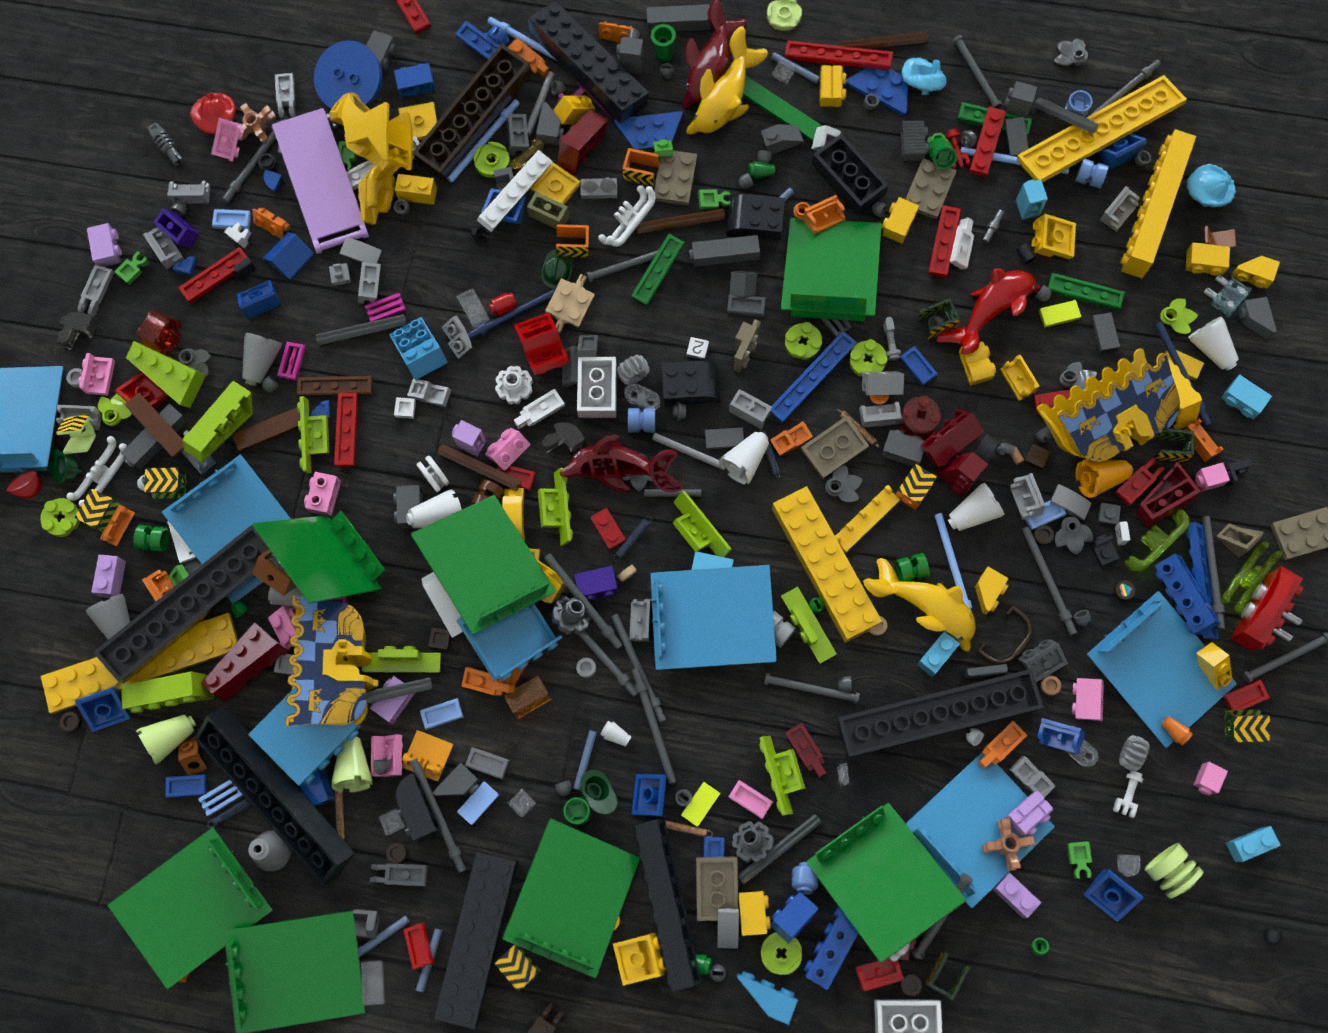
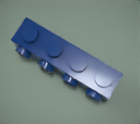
M1173 554L1155 565L1158 579L1161 582L1164 581L1167 586L1165 590L1171 599L1174 598L1177 604L1175 608L1181 616L1185 617L1187 621L1185 625L1191 633L1201 635L1221 624L1180 555Z
M839 906L833 914L836 916L833 924L829 922L824 930L826 937L823 942L819 941L813 951L816 953L812 961L809 959L803 969L806 972L805 977L826 990L831 985L858 934V931Z

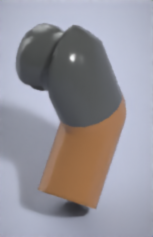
M1006 442L1001 443V446L997 447V452L1000 455L1009 454L1016 465L1024 461L1017 447Z

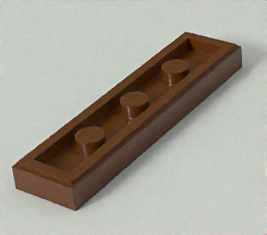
M372 376L298 377L297 381L298 397L338 396V393H357L358 396H372L373 392Z
M140 393L136 394L125 404L129 411L173 458H176L184 451L183 439Z
M296 407L232 434L238 451L243 452L298 429L300 413Z

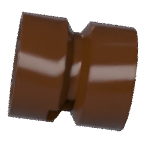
M483 479L478 487L479 493L474 495L470 503L473 505L488 498L485 493L490 496L495 495L499 501L505 490L499 485Z

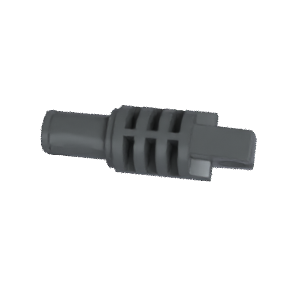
M158 123L147 127L154 143L164 155L170 158L174 166H179L178 162L182 164L184 159L176 150V144Z

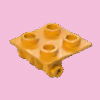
M417 730L407 754L403 755L402 761L404 762L402 768L414 772L410 761L417 758L425 777L438 782L454 744Z

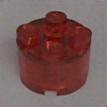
M149 311L146 319L137 329L136 335L143 345L161 354H166L165 352L173 351L180 342L182 334L179 333V328L182 329V324L180 321L161 312Z
M928 396L912 398L903 408L900 427L908 436H918L922 439L928 438L936 430L941 419L938 405Z

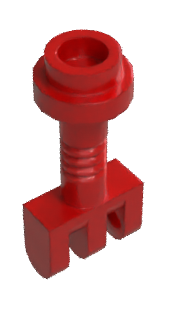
M957 129L948 130L945 137L951 142L952 147L957 153L956 162L958 168H963V161L965 166L969 167L968 153L961 154L957 138L960 137V133ZM956 163L951 167V169L956 170Z

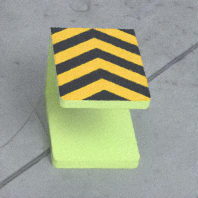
M90 415L64 418L56 432L57 435L70 434L71 438L63 450L64 454L87 452L96 438L94 427L89 421L91 419Z

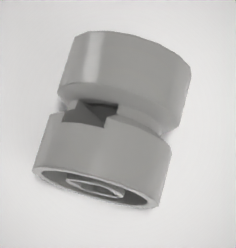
M774 611L775 644L781 648L796 628L788 621L783 622V617Z

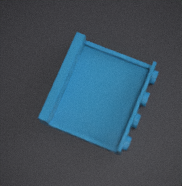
M532 604L531 608L526 607L515 615H511L472 635L462 617L456 620L494 681L499 678L503 681L513 675L511 672L513 669L517 668L519 671L528 665L527 660L532 658L534 661L543 655L541 651L546 648L550 651L558 646L557 641L562 638L561 635L557 638L555 637L535 604Z
M295 687L248 735L298 786L310 784L316 777L314 774L319 769L321 771L325 769L330 763L329 759L333 755L337 756L345 748L343 745L348 740L352 741L359 734L357 730L361 726L353 722L345 726L296 725L287 727L285 719L288 715L294 714L296 708L289 706L286 699L290 694L297 692Z

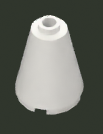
M1222 317L1207 323L1206 326L1201 329L1199 328L1189 336L1190 341L1221 370L1226 368L1228 371L1237 365L1236 361L1239 359L1225 320Z
M754 432L719 459L721 468L723 470L726 468L729 471L728 475L741 484H746V482L749 484L769 445L768 437L762 432Z
M983 483L949 514L950 519L948 522L953 530L957 528L961 531L1000 518L1004 515L1000 504L995 500L989 487Z
M448 490L409 509L408 514H406L408 525H411L413 528H424L452 515V513L460 511L458 497L454 498L452 495L455 492Z

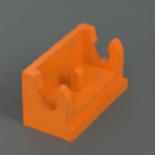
M834 195L804 209V223L815 235L845 221L846 217L842 212L845 208L837 199V196Z
M1198 419L1184 430L1193 431L1186 439L1203 461L1207 462L1219 454L1223 448L1222 446L1217 447L1200 425L1202 421Z
M158 570L142 579L155 601L159 600L174 587L166 571L161 572V570Z

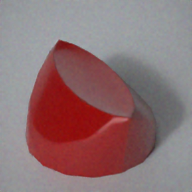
M28 470L16 476L9 484L7 491L23 499H30L40 492L42 481L36 471Z

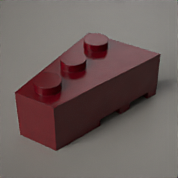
M589 110L585 115L583 114L579 121L570 127L569 132L561 136L557 165L575 176L580 162L587 160L585 156L590 148L594 150L605 135L608 119L592 110Z
M957 409L954 412L956 416L950 422L945 420L942 423L944 427L939 432L934 431L920 445L932 464L939 467L946 465L952 456L963 452L965 446L980 438L984 430L973 413Z
M974 452L962 454L960 457L958 455H955L953 458L951 457L950 461L946 465L938 467L934 474L947 483L955 494L964 497L978 481L988 464Z
M1177 461L1160 483L1143 500L1136 514L1145 526L1149 528L1195 502L1201 491Z

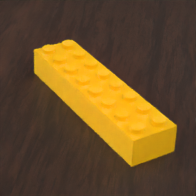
M1175 129L1172 135H1168L1164 144H1162L1158 153L1160 155L1159 160H1156L1153 170H1155L1154 174L1151 175L1148 182L1149 189L1146 190L1142 199L1144 201L1143 206L1140 207L1137 213L1139 218L1134 223L1131 231L1133 232L1132 238L1130 237L1127 242L1126 248L1128 249L1120 263L1123 264L1121 272L1143 278L1153 264L1196 136Z
M806 486L774 502L772 511L819 597L824 601L825 607L844 642L847 643L879 626L882 622L808 487Z

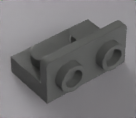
M1051 639L1040 642L1039 646L1025 651L1018 658V661L1024 665L1026 670L1032 669L1035 682L1068 664L1059 643Z

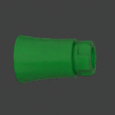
M659 24L651 31L656 59L661 63L671 60L676 37L675 30L667 24Z

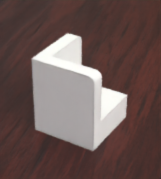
M827 125L816 128L812 149L818 151L839 136L841 131Z

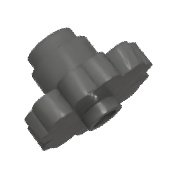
M568 597L558 600L551 612L552 622L558 624V630L565 634H571L572 631L575 634H580L587 629L588 623L591 620L584 604L575 597L571 598V600Z
M748 821L740 825L739 832L733 835L732 845L737 850L736 854L746 863L751 860L755 863L766 860L768 857L767 852H771L774 848V838L770 835L769 828L761 822H757L754 825Z

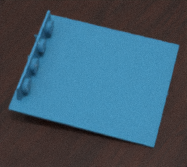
M63 366L0 368V472L47 471L45 467H48Z
M242 455L237 456L218 471L215 469L213 475L200 482L198 486L162 511L163 515L201 564L205 563L253 523L291 519ZM257 577L253 578L232 595L229 600L232 603L239 601L263 583V581Z
M770 565L651 573L652 622L656 670L777 661Z
M1159 591L1126 620L1122 621L1110 634H1105V638L1087 653L1089 658L1165 748L1174 742L1166 729L1161 725L1166 717L1170 716L1189 728L1237 684L1232 678V681L1227 686H1223L1218 691L1214 689L1198 666L1196 653L1203 649L1205 645L1194 633L1187 629L1184 620Z
M980 753L906 823L955 886L960 882L962 873L969 875L973 879L971 885H967L962 893L970 908H973L1010 872L1007 871L1004 855H1001L998 851L983 853L982 845L1001 838L996 822L1005 818L1027 798L1020 787L1012 781L998 764L993 765L990 763L984 769L977 764L985 756L983 753ZM1049 820L1042 825L1039 822L1035 826L1037 830L1031 835L1034 837V845L1020 848L1016 851L1019 862L1055 827ZM1005 840L1006 847L1011 849V843Z

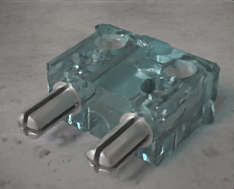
M1218 275L1215 280L1222 284L1224 288L1218 294L1210 288H1206L1204 293L1213 299L1211 305L1226 314V317H1230L1248 297L1251 288H1247L1234 278L1228 281L1221 275Z

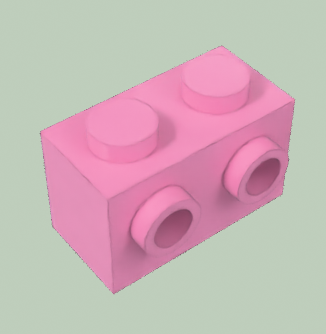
M315 472L314 477H311L309 482V494L304 499L305 509L309 513L331 517L341 484L340 479L337 476Z
M1077 678V683H1073V695H1076V703L1072 705V714L1076 715V719L1103 721L1104 681L1102 679Z

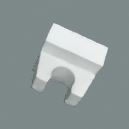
M236 223L232 228L228 227L225 233L245 248L249 243L247 240L251 232L245 229L240 233L243 228L240 223Z

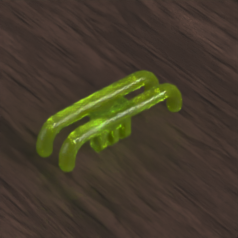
M1179 509L1177 514H1173L1172 519L1176 522L1177 527L1169 536L1158 526L1153 525L1151 527L1152 531L1148 530L1146 532L1147 536L1143 535L1140 538L1152 552L1144 560L1130 556L1129 560L1125 561V566L1137 572L1143 571L1151 565L1188 528L1189 518L1186 512Z
M1266 541L1259 544L1221 598L1223 604H1228L1239 585L1244 587L1246 591L1234 608V611L1238 614L1243 612L1244 606L1251 598L1256 587L1263 581L1276 561L1282 557V552L1276 551L1262 567L1256 566L1252 568L1260 555L1269 547V543Z

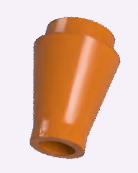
M1170 716L1166 717L1161 723L1175 743L1183 745L1192 736V733L1189 731L1190 728L1177 722Z

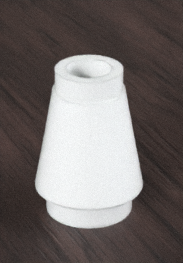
M607 721L600 734L604 736L605 740L625 747L631 738L614 721L612 723Z

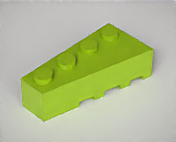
M133 341L126 358L179 405L191 408L206 374L146 345Z
M232 381L190 432L184 436L182 440L184 451L200 462L209 457L253 415L251 392Z
M186 672L121 685L122 709L131 710V713L143 712V709L155 710L160 709L162 706H176L183 703L214 699V695L201 684L208 675L196 672Z

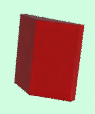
M143 372L115 389V392L126 402L140 393L155 410L169 397Z

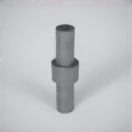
M998 210L994 219L989 222L987 232L982 239L984 243L988 244L993 234L998 231L999 223L1005 214L1004 211Z

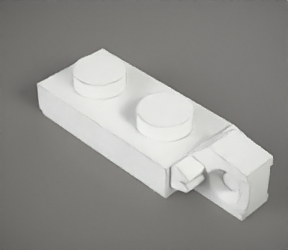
M970 218L960 220L950 262L961 270L968 267L974 235L971 232L973 220Z
M553 389L523 407V410L520 412L521 416L514 419V422L518 429L526 425L530 427L564 407L565 403L556 390Z

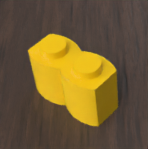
M983 341L979 342L978 350L971 354L963 355L961 353L962 347L960 348L959 355L970 385L993 379L996 368L994 363H991L988 358L990 351Z

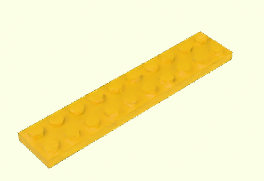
M1163 75L1086 117L1098 123V129L1095 133H1090L1072 125L1017 155L1016 160L1035 181L1041 180L1044 182L1184 105L1187 99Z
M226 613L199 622L124 684L119 683L97 657L42 675L41 680L49 713L54 714L77 706L75 700L112 687L121 689V685L160 678L225 656L238 642L231 614Z

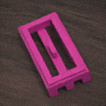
M399 293L365 305L370 322L389 318L406 311ZM398 305L401 306V307L395 308V309H393V310H390V308L396 307V306H398ZM385 312V313H382V314H380V315H377V316H374V317H373V315H375V314H377V313Z
M292 342L286 343L277 374L278 378L297 381L306 350L305 345ZM291 347H294L292 355L290 357L287 372L284 373Z

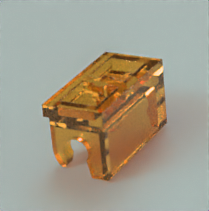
M539 676L514 689V693L509 692L504 695L517 719L552 700Z

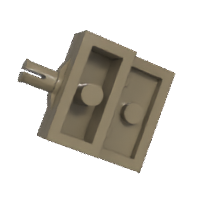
M754 320L752 325L743 322L735 338V352L737 353L734 357V371L741 373L742 368L748 366L750 353H754L757 347L759 336L757 335V330L761 325V322L758 320Z

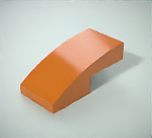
M803 421L770 440L781 456L807 443L814 437Z

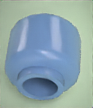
M801 862L799 866L792 869V887L797 890V893L812 894L818 888V877L807 862Z

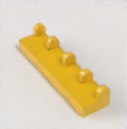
M887 485L835 535L845 553L900 502V499L892 492L893 490L890 486Z

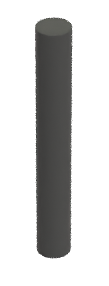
M644 489V497H678L683 491L689 497H701V489H682L677 492Z

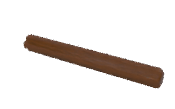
M927 32L841 41L840 46L861 49L925 43L928 36Z
M717 209L640 222L636 227V231L640 234L724 220L725 212L724 209Z
M442 444L438 448L439 455L513 490H518L521 487V480L447 445Z

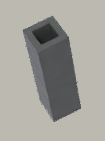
M710 4L647 7L648 33H651L652 29L659 24L670 25L675 32L711 30L708 20Z
M758 235L692 242V249L689 250L690 261L693 260L694 267L759 260L760 257Z
M170 404L160 413L162 418L176 433L188 422ZM145 428L121 454L126 457L124 461L132 468L136 466L141 470L163 446Z

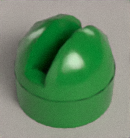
M819 597L812 598L809 602L812 612L818 614L823 611L824 601ZM815 600H817V602H818V604H819V606H820V609L817 608V606H816V604H815V602H814Z
M236 601L231 603V610L236 618L246 614L248 607L245 605V602Z
M1036 938L1031 944V950L1035 955L1043 956L1048 952L1049 944L1044 938ZM1038 943H1040L1039 951L1037 950Z

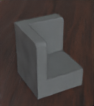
M511 167L493 170L498 190H503L514 178Z
M748 271L731 272L730 294L742 297L754 296L757 273Z
M354 909L356 937L376 939L380 922L378 912Z

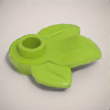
M1185 299L1173 300L1170 306L1164 308L1160 313L1161 321L1166 325H1170L1175 332L1180 334L1190 333L1191 330L1188 324L1192 323L1198 316L1192 310L1185 308Z
M118 394L114 395L110 400L106 397H101L98 402V409L102 413V420L108 426H115L122 419H127L132 415L125 406L127 402Z

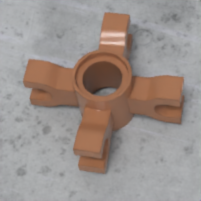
M247 103L242 105L241 109L245 114L243 124L240 129L244 130L242 140L251 132L260 138L262 143L269 140L264 131L266 129V122L277 118L275 113L271 111L268 105L258 114L250 109Z
M1009 818L1001 819L996 822L1001 838L997 841L983 844V853L998 851L1006 858L1007 871L1021 868L1016 851L1020 848L1034 845V837L1019 838L1011 833ZM1005 840L1011 843V849L1006 847Z

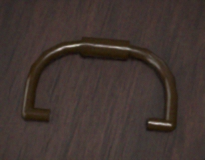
M1011 605L1005 614L1009 616L1014 611L1021 616L1027 625V635L1021 640L1012 652V655L1003 660L995 659L982 651L986 646L982 642L977 649V653L994 664H1007L1016 657L1019 658L1030 643L1029 640L1032 636L1030 619L1014 605Z

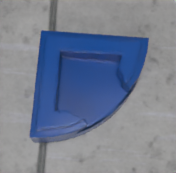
M265 170L264 181L268 188L276 193L283 177L280 174Z
M186 257L187 259L174 265V272L192 276L197 258Z
M330 401L321 402L311 412L310 416L326 415L328 420H330Z

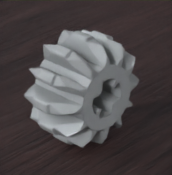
M635 355L620 363L617 373L624 384L632 385L646 377L650 370L646 359Z
M1134 735L1127 738L1120 753V765L1133 771L1141 769L1149 752L1148 741Z

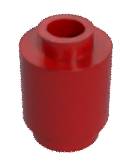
M504 293L491 299V304L488 305L492 315L496 314L499 317L513 310L517 303L512 293Z

